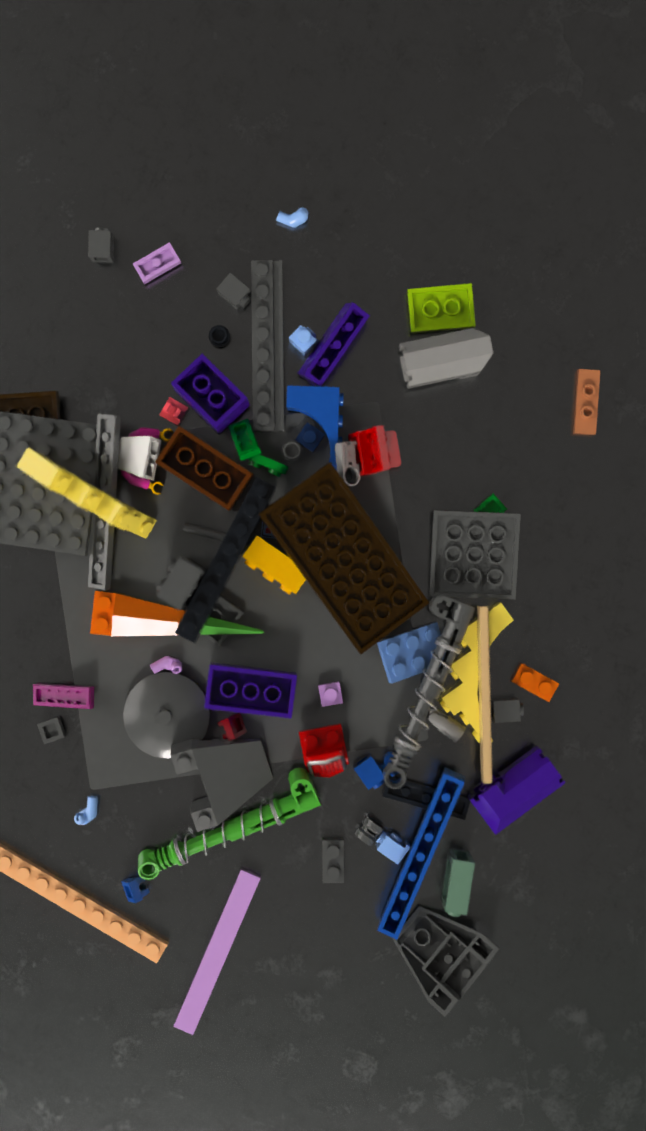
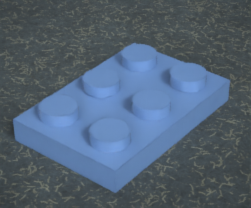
M437 622L377 642L389 683L392 684L423 673V670L428 668L432 658L431 651L435 650L437 646L434 642H436L437 637L441 636Z

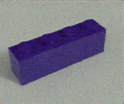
M354 302L345 303L297 374L312 386L321 387L370 315Z

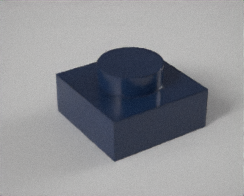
M307 422L295 441L313 453L325 434Z

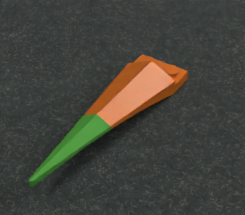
M95 591L90 634L107 636L177 635L175 631L186 611L120 593ZM210 617L201 635L263 634L264 631Z

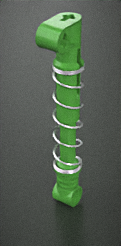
M304 768L291 770L288 780L292 794L281 799H271L269 804L261 803L259 808L250 812L244 810L240 816L225 819L228 821H223L221 827L216 829L210 828L211 831L206 833L203 830V834L197 837L187 833L184 842L176 838L167 847L164 846L162 849H157V851L153 849L143 850L138 855L139 876L145 880L154 879L163 869L165 870L173 865L181 866L189 863L188 856L203 851L207 856V849L221 843L226 848L227 840L231 842L240 838L245 840V836L257 831L263 833L267 827L274 824L280 826L286 823V820L321 806V800L308 771ZM299 783H302V785H304L303 790L300 789ZM188 835H191L193 837L192 839L186 841Z

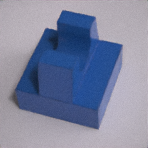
M140 876L121 881L128 902L137 903L150 893L148 888L140 890V883L145 881Z

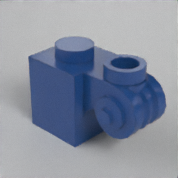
M389 751L384 755L383 763H378L372 754L369 753L353 765L354 770L368 790L372 787L376 789L385 782L382 775L383 769L389 761L391 762L390 757H394L392 755L393 751ZM393 771L390 773V775L393 777L397 775L399 772Z

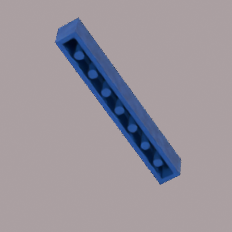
M444 768L380 918L377 931L398 939L465 783L464 775Z

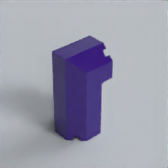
M537 745L504 770L498 772L499 777L496 778L493 774L491 783L481 782L473 789L475 791L474 796L471 793L467 796L495 835L565 784L560 773L547 756L544 757L543 751Z

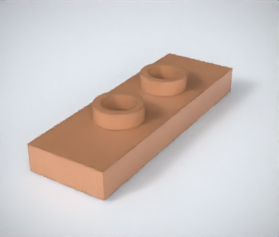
M577 370L573 434L596 435L600 370Z

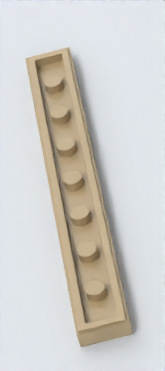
M477 606L480 768L482 782L491 783L488 608L486 606Z

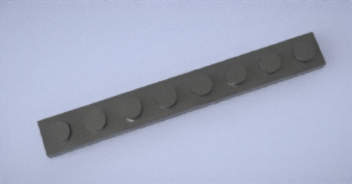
M98 414L95 487L116 498L121 416ZM93 512L88 587L109 590L111 588L114 526Z

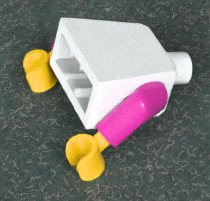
M141 427L129 433L128 437L120 438L118 469H121V475L131 485L145 490L149 488L156 495L161 494L154 490V485L160 484L164 486L163 483L159 481L152 483L150 480L154 481L157 467L155 461L159 457L161 442L163 440L168 443L170 440L166 439L164 434L167 432L173 433L172 429L166 428L161 432L159 429Z

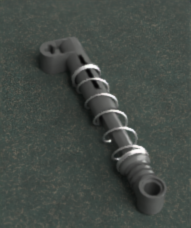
M434 596L429 603L431 613L447 620L441 636L437 637L436 642H434L437 646L435 650L431 651L432 658L428 668L423 670L424 677L420 687L415 689L416 694L419 696L416 706L407 708L408 713L411 715L409 724L399 727L400 732L404 736L395 737L396 739H394L393 744L396 752H392L394 757H390L391 762L389 761L383 769V779L387 786L392 789H399L406 782L408 772L406 768H410L411 758H414L421 749V746L417 743L421 729H429L424 721L429 710H437L432 702L434 699L438 700L440 693L445 691L443 688L448 674L453 672L451 666L456 654L461 652V642L475 611V608L447 596ZM443 602V605L450 607L451 603L454 602L448 618H446L448 611L441 609L438 612L437 603ZM410 708H415L413 714L409 711ZM402 727H407L405 733L401 730ZM393 771L400 773L399 778L395 781L389 780V775Z

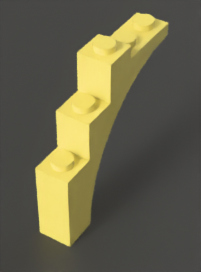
M27 448L17 465L18 468L48 489L64 495L79 507L95 513L109 524L124 531H130L146 539L157 521L153 517L91 485L35 450Z
M497 602L488 609L489 647L499 633L514 621L501 602ZM476 617L470 621L461 642L463 648L468 647L469 649L456 657L451 666L453 670L450 673L455 681L458 679L460 681L440 695L443 700L440 704L446 713L451 711L453 715H456L461 711L460 718L466 726L470 724L473 727L472 735L480 743Z

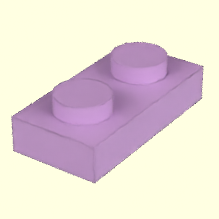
M169 242L133 263V266L143 283L146 284L181 264V261Z

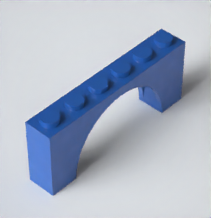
M287 386V410L303 413L321 426L330 445L329 462L337 470L335 444L342 442V436H338V428H343V415H339V406H343L344 393H339L340 387Z

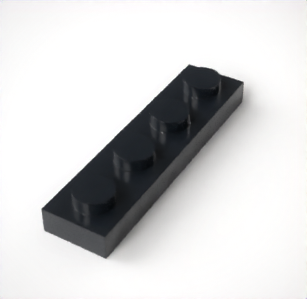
M389 775V780L395 781L399 778L395 776L392 777L391 775ZM406 780L405 784L399 789H392L385 783L382 797L427 809L436 788ZM459 795L451 813L452 817L466 819L470 805L468 797Z

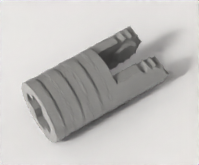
M439 709L436 711L429 710L428 719L430 723L456 743L464 734L466 727L449 714L446 715L439 711Z

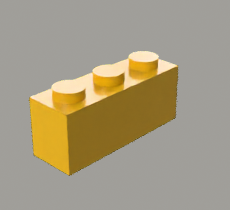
M258 535L242 556L246 559L244 563L253 570L256 568L262 570L264 578L270 582H273L275 579L282 584L279 588L289 595L292 592L296 594L306 581L287 555Z

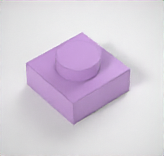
M339 681L318 685L322 707L343 703Z

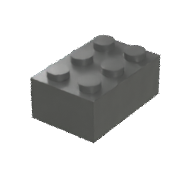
M188 557L174 559L168 568L170 574L167 578H163L156 588L159 591L157 597L179 610L187 608L208 569Z

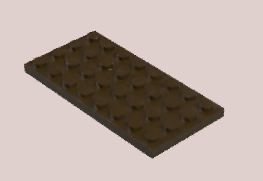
M328 462L259 513L261 519L360 655L429 604L427 598L331 462Z

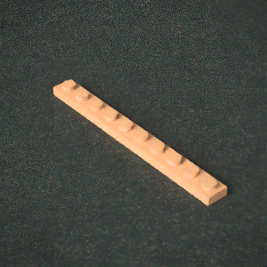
M0 843V871L153 962L157 963L169 942Z

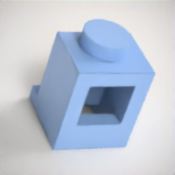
M301 325L289 337V342L304 357L319 342L316 334L309 327L306 328Z
M382 831L376 838L377 850L397 865L411 847L407 840L402 843L403 839L394 832L390 834L387 831Z

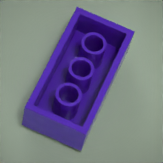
M210 662L204 708L292 719L297 674L296 672Z

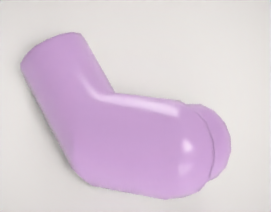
M165 656L150 664L154 674L163 669L169 670L174 674H179L182 671L180 660L170 656Z

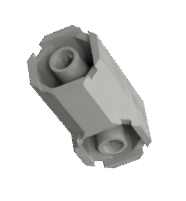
M473 328L399 344V352H403L400 362L405 382L408 381L407 389L456 378L465 379L478 376L493 354L490 335Z

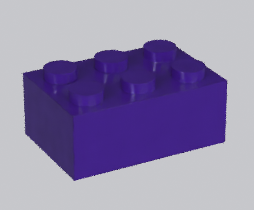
M203 354L195 359L171 382L174 391L218 434H221L250 406L248 398Z

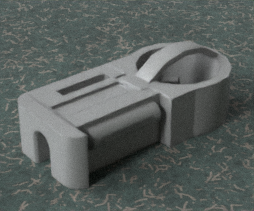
M356 441L338 442L335 444L337 472L348 487L357 485L360 480L359 464H356L355 456ZM347 469H350L352 473V480L350 483L346 481L345 472Z

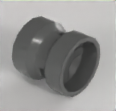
M367 815L363 826L358 827L355 835L367 845L372 846L375 842V837L382 833L384 827L374 818Z

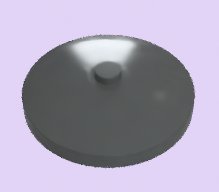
M164 671L147 676L133 687L125 702L123 719L128 736L143 752L158 758H171V745L189 739L202 740L210 723V709L204 708L206 694L193 679L181 673L174 674L171 671Z

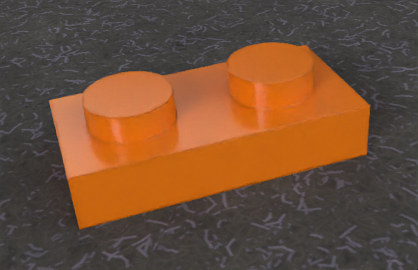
M521 662L511 679V682L547 702H550L559 686V683Z

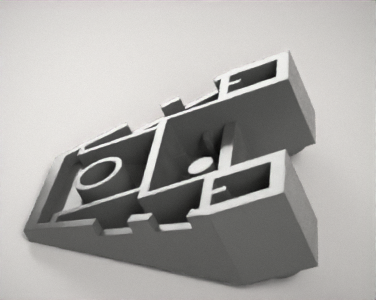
M189 739L171 745L170 757L176 774L198 769L208 796L191 802V816L197 832L220 825L273 779L261 739H233V741Z

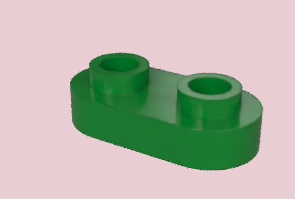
M260 454L248 458L249 465L259 469L261 465L270 468L269 473L279 477L281 473L286 475L289 468Z

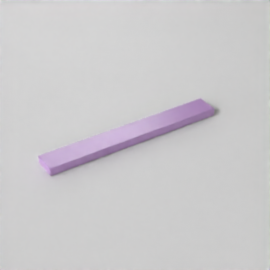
M241 868L175 1021V1028L192 1035L194 1034L261 879L260 875Z

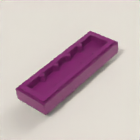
M35 683L33 684V705L93 709L94 686Z

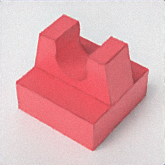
M169 397L159 416L179 426L189 407Z

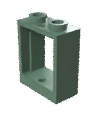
M448 849L441 901L445 912L455 917H459L461 914L467 915L475 866V862L468 851Z

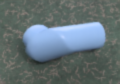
M304 207L299 208L291 215L279 211L276 221L296 228L307 221L309 212Z
M98 796L87 797V808L77 813L74 817L76 824L86 825L96 818Z

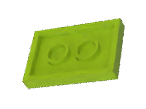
M472 283L407 289L411 334L475 328Z

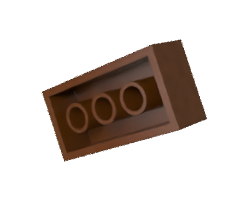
M180 426L177 427L155 461L156 464L230 512L254 476L251 472Z

